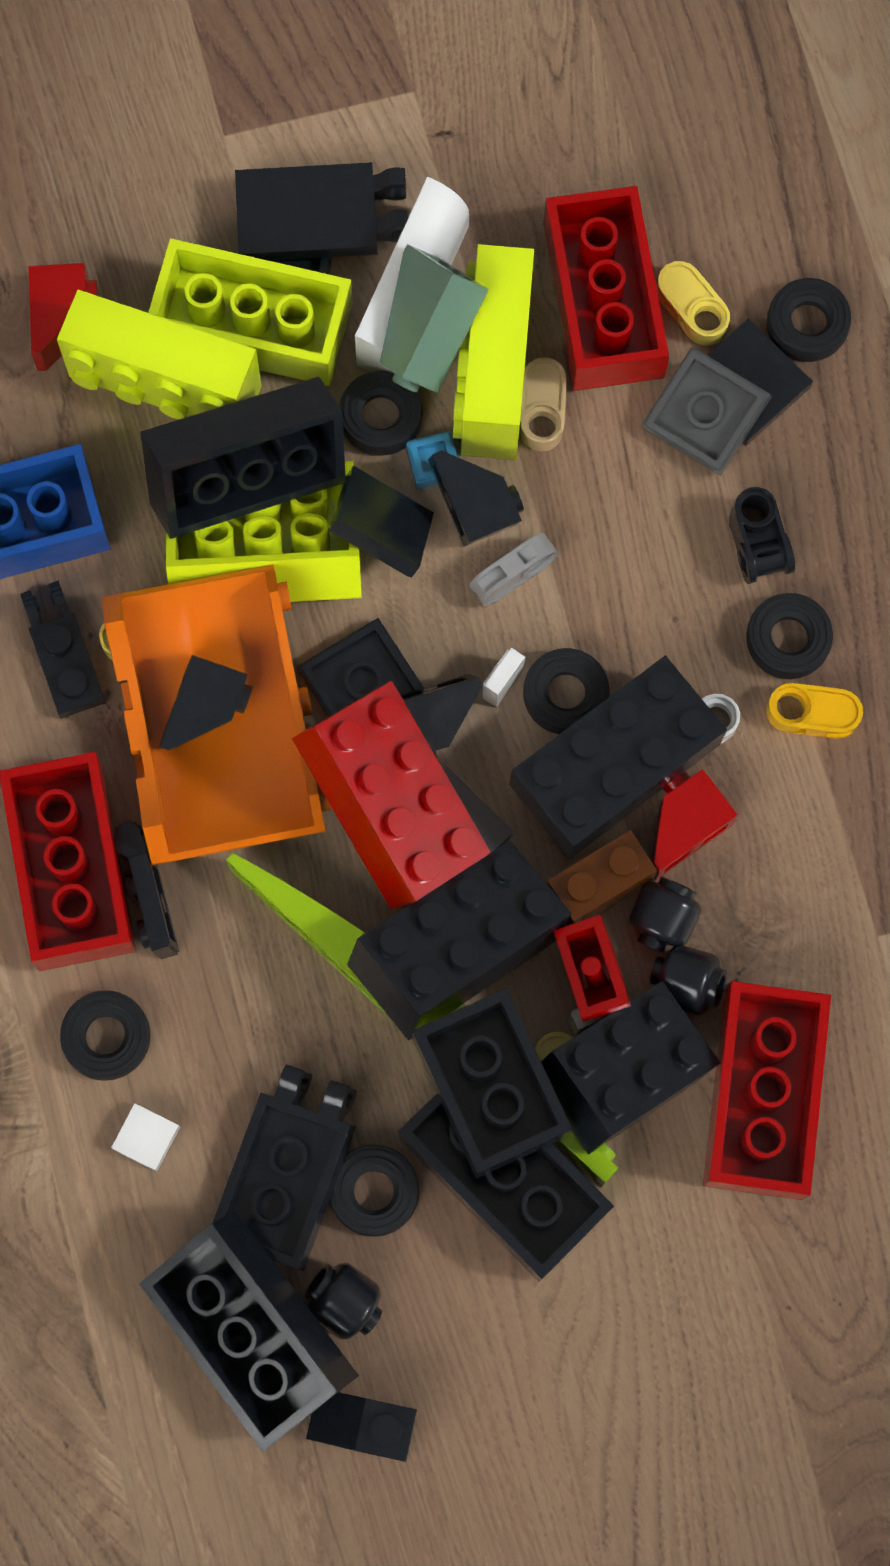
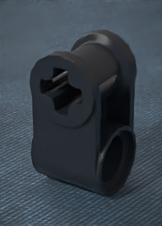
M750 487L743 490L738 495L730 512L729 527L736 545L738 562L745 582L747 584L755 583L757 577L783 571L785 574L794 573L795 558L792 545L785 533L774 496L768 490L760 487ZM749 506L757 508L761 511L764 520L760 522L749 521L744 517L742 508Z

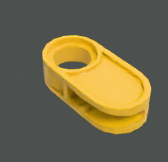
M786 683L777 687L771 694L766 706V714L771 725L779 731L838 739L845 738L855 731L862 720L863 706L859 698L848 690ZM786 696L798 699L803 706L802 716L793 720L781 716L777 710L779 699Z

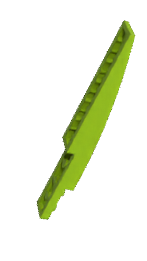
M232 853L226 859L229 870L386 1014L347 965L357 938L364 935L365 932L286 882ZM462 1004L461 1006H459V1007H458L457 1009H455L454 1011H457V1010H459V1009L465 1007V1005ZM572 1131L568 1137L554 1143L601 1187L619 1169L612 1162L616 1154L606 1144L588 1155Z

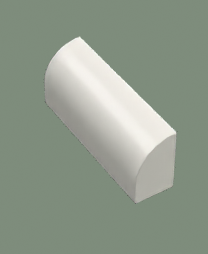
M430 177L426 178L355 334L356 366L370 372H392L380 363L402 256L407 244L443 259L452 265L469 227V209L462 198L444 184Z

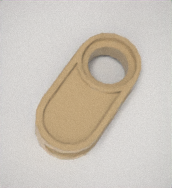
M547 357L537 358L529 362L524 370L520 420L521 439L526 446L540 452L549 451L560 443L565 426L566 373L559 362ZM548 417L555 424V431L547 437L536 436L529 429V423L534 418Z

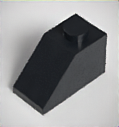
M442 450L432 454L428 459L464 547L512 528L522 521L519 513L524 511L520 495L514 485L507 486L503 476Z
M191 655L159 747L171 750L232 721L235 711L243 714L253 686L245 684L248 674Z
M467 674L400 694L436 758L437 750L450 746L481 690L480 677Z
M339 1392L311 1414L306 1439L406 1462L417 1409Z

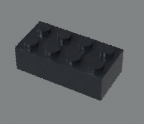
M320 377L140 432L149 502L170 539L343 484L346 477L342 409Z
M665 655L511 771L509 785L567 858L571 859L662 790L673 779L720 746L727 729Z
M509 840L418 901L408 905L357 938L347 965L409 1041L412 1039L413 1030L448 1015L556 941L554 930L565 927L572 913Z
M437 1094L398 1131V1138L538 1282L614 1207L553 1144L476 1179Z
M236 1211L210 1223L139 1284L262 1452L287 1435L359 1377L358 1373Z

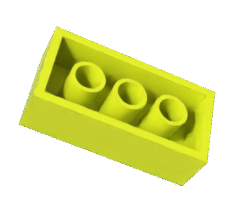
M170 238L148 313L255 348L260 371L304 381L320 377L325 386H330L353 304L351 279Z
M478 244L476 262L467 261L466 275L489 290L459 349L453 439H462L461 456L516 460L534 249Z
M77 290L57 337L68 375L74 383L89 390H97L100 387L115 392L118 398L130 404L140 405L142 402L157 406L162 413L175 419H183L186 416L189 417L257 396L262 387L255 348L81 290Z

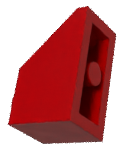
M84 263L28 266L31 354L38 371H47L62 356L57 337L77 290L99 296L97 280H89Z
M703 769L692 777L687 772H684L664 787V791L667 794L663 797L659 807L651 862L657 869L654 877L655 881L732 827L738 816Z
M601 915L554 930V935L583 1022L631 1006L622 971Z

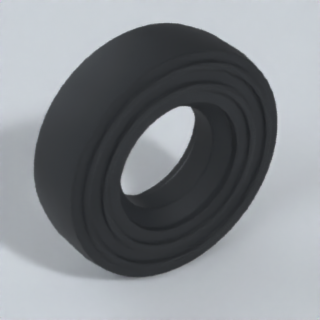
M802 278L785 285L773 298L767 315V327L772 342L788 357L803 362L823 360L834 354L845 342L851 326L850 306L843 293L831 283L817 278ZM803 305L816 306L825 314L827 325L818 334H803L792 323L791 315L793 311Z
M373 371L359 376L348 385L340 400L339 406L342 409L344 435L354 447L371 455H391L405 449L406 443L415 439L422 424L423 410L418 392H413L395 383L392 380L395 374L393 372ZM375 398L389 399L396 404L399 410V417L388 428H373L363 418L362 412L365 405Z
M797 593L778 594L761 603L752 614L746 632L747 647L754 662L766 673L781 679L802 678L813 673L826 660L833 643L832 624L826 611L813 599ZM787 619L799 622L807 632V645L795 653H787L778 649L771 637L772 628L776 623Z
M572 648L552 650L538 658L527 672L523 688L524 703L532 719L545 730L555 734H561L609 698L610 694L609 681L600 663L591 655ZM572 675L582 682L585 689V697L579 705L574 708L565 709L556 706L550 700L548 686L557 676Z
M107 990L93 992L77 1000L67 1011L60 1029L61 1048L68 1062L82 1075L101 1081L115 1080L135 1070L147 1054L151 1036L148 1019L141 1007L127 995ZM101 1017L117 1019L123 1025L125 1032L124 1041L120 1048L110 1054H98L92 1051L86 1040V1033L90 1024Z
M382 1145L362 1146L346 1154L330 1197V1203L336 1217L349 1230L363 1236H385L400 1229L413 1215L419 1198L418 1178L411 1163L398 1151ZM370 1171L384 1173L390 1178L394 1186V1195L391 1202L383 1209L376 1211L363 1208L357 1202L354 1195V1187L360 1176Z

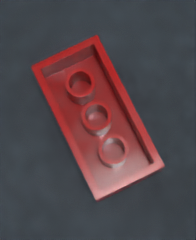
M638 186L546 198L543 225L573 391L664 379L669 360V351Z
M392 681L365 694L291 738L391 910L418 901L491 853Z
M91 752L0 770L3 801L30 959L33 965L40 972L135 953L136 947L119 853H117L115 846V831L104 770L97 753Z
M731 981L725 989L717 1058L721 1063L716 1066L703 1177L704 1187L803 1200L811 1196L831 1005L830 994Z

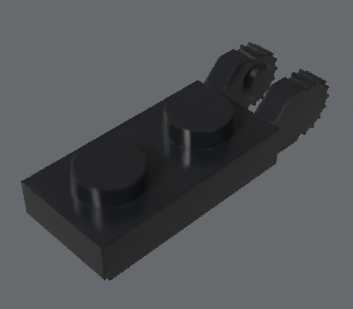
M58 580L49 584V594L53 605L58 610L59 618L42 623L36 597L32 595L30 590L20 595L32 626L28 629L58 715L62 719L105 704L106 701L74 613H70Z
M124 820V823H119V826L115 827L114 839L117 841L115 843L117 853L123 856L130 864L132 873L125 875V881L132 902L139 901L143 919L137 921V930L144 949L151 948V951L160 959L178 955L177 952L180 951L158 864H151L142 827L131 820L129 822Z

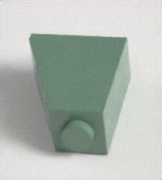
M407 244L402 256L380 363L395 373L392 380L398 385L413 392H418L420 386L438 393L489 289L443 259Z

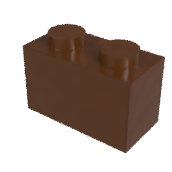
M629 830L547 880V885L572 913L566 924L568 926L600 915L641 890L645 883L653 881L657 869L632 831Z

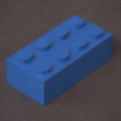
M81 444L0 465V579L111 550L90 470Z

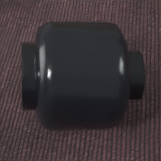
M663 876L660 877L658 882L645 883L629 915L630 924L640 932L637 941L664 953L667 945H686L702 910L700 904L694 900L697 892Z
M678 945L673 946L665 958L660 956L656 958L651 971L650 984L657 985L663 981L683 1011L702 1015L710 1006L717 1007L719 1005L726 985L727 971L721 969L719 958L716 955Z
M340 1263L334 1267L329 1264L324 1266L314 1277L305 1293V1298L309 1301L308 1308L322 1327L341 1340L350 1339L358 1332L367 1335L375 1327L382 1315V1309L377 1306L381 1295L379 1286L349 1263Z

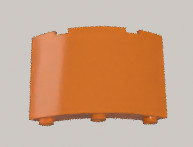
M274 565L101 597L104 625L117 682L121 681L120 686L125 710H123L130 750L135 758L138 775L136 785L142 828L151 864H162L325 832L322 812L330 811L331 806L291 739L306 730L303 716L312 715L307 686L297 688L283 611L292 610L287 581L277 583ZM191 655L248 674L245 684L253 686L243 714L235 711L232 721L171 750L159 747Z

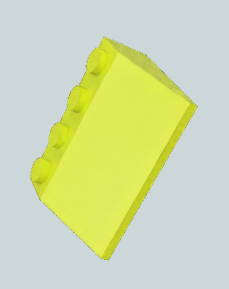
M345 461L346 475L354 466L353 461ZM343 484L170 539L166 533V573L168 584L274 565L277 583L287 581L291 602L362 598L359 548L329 531Z

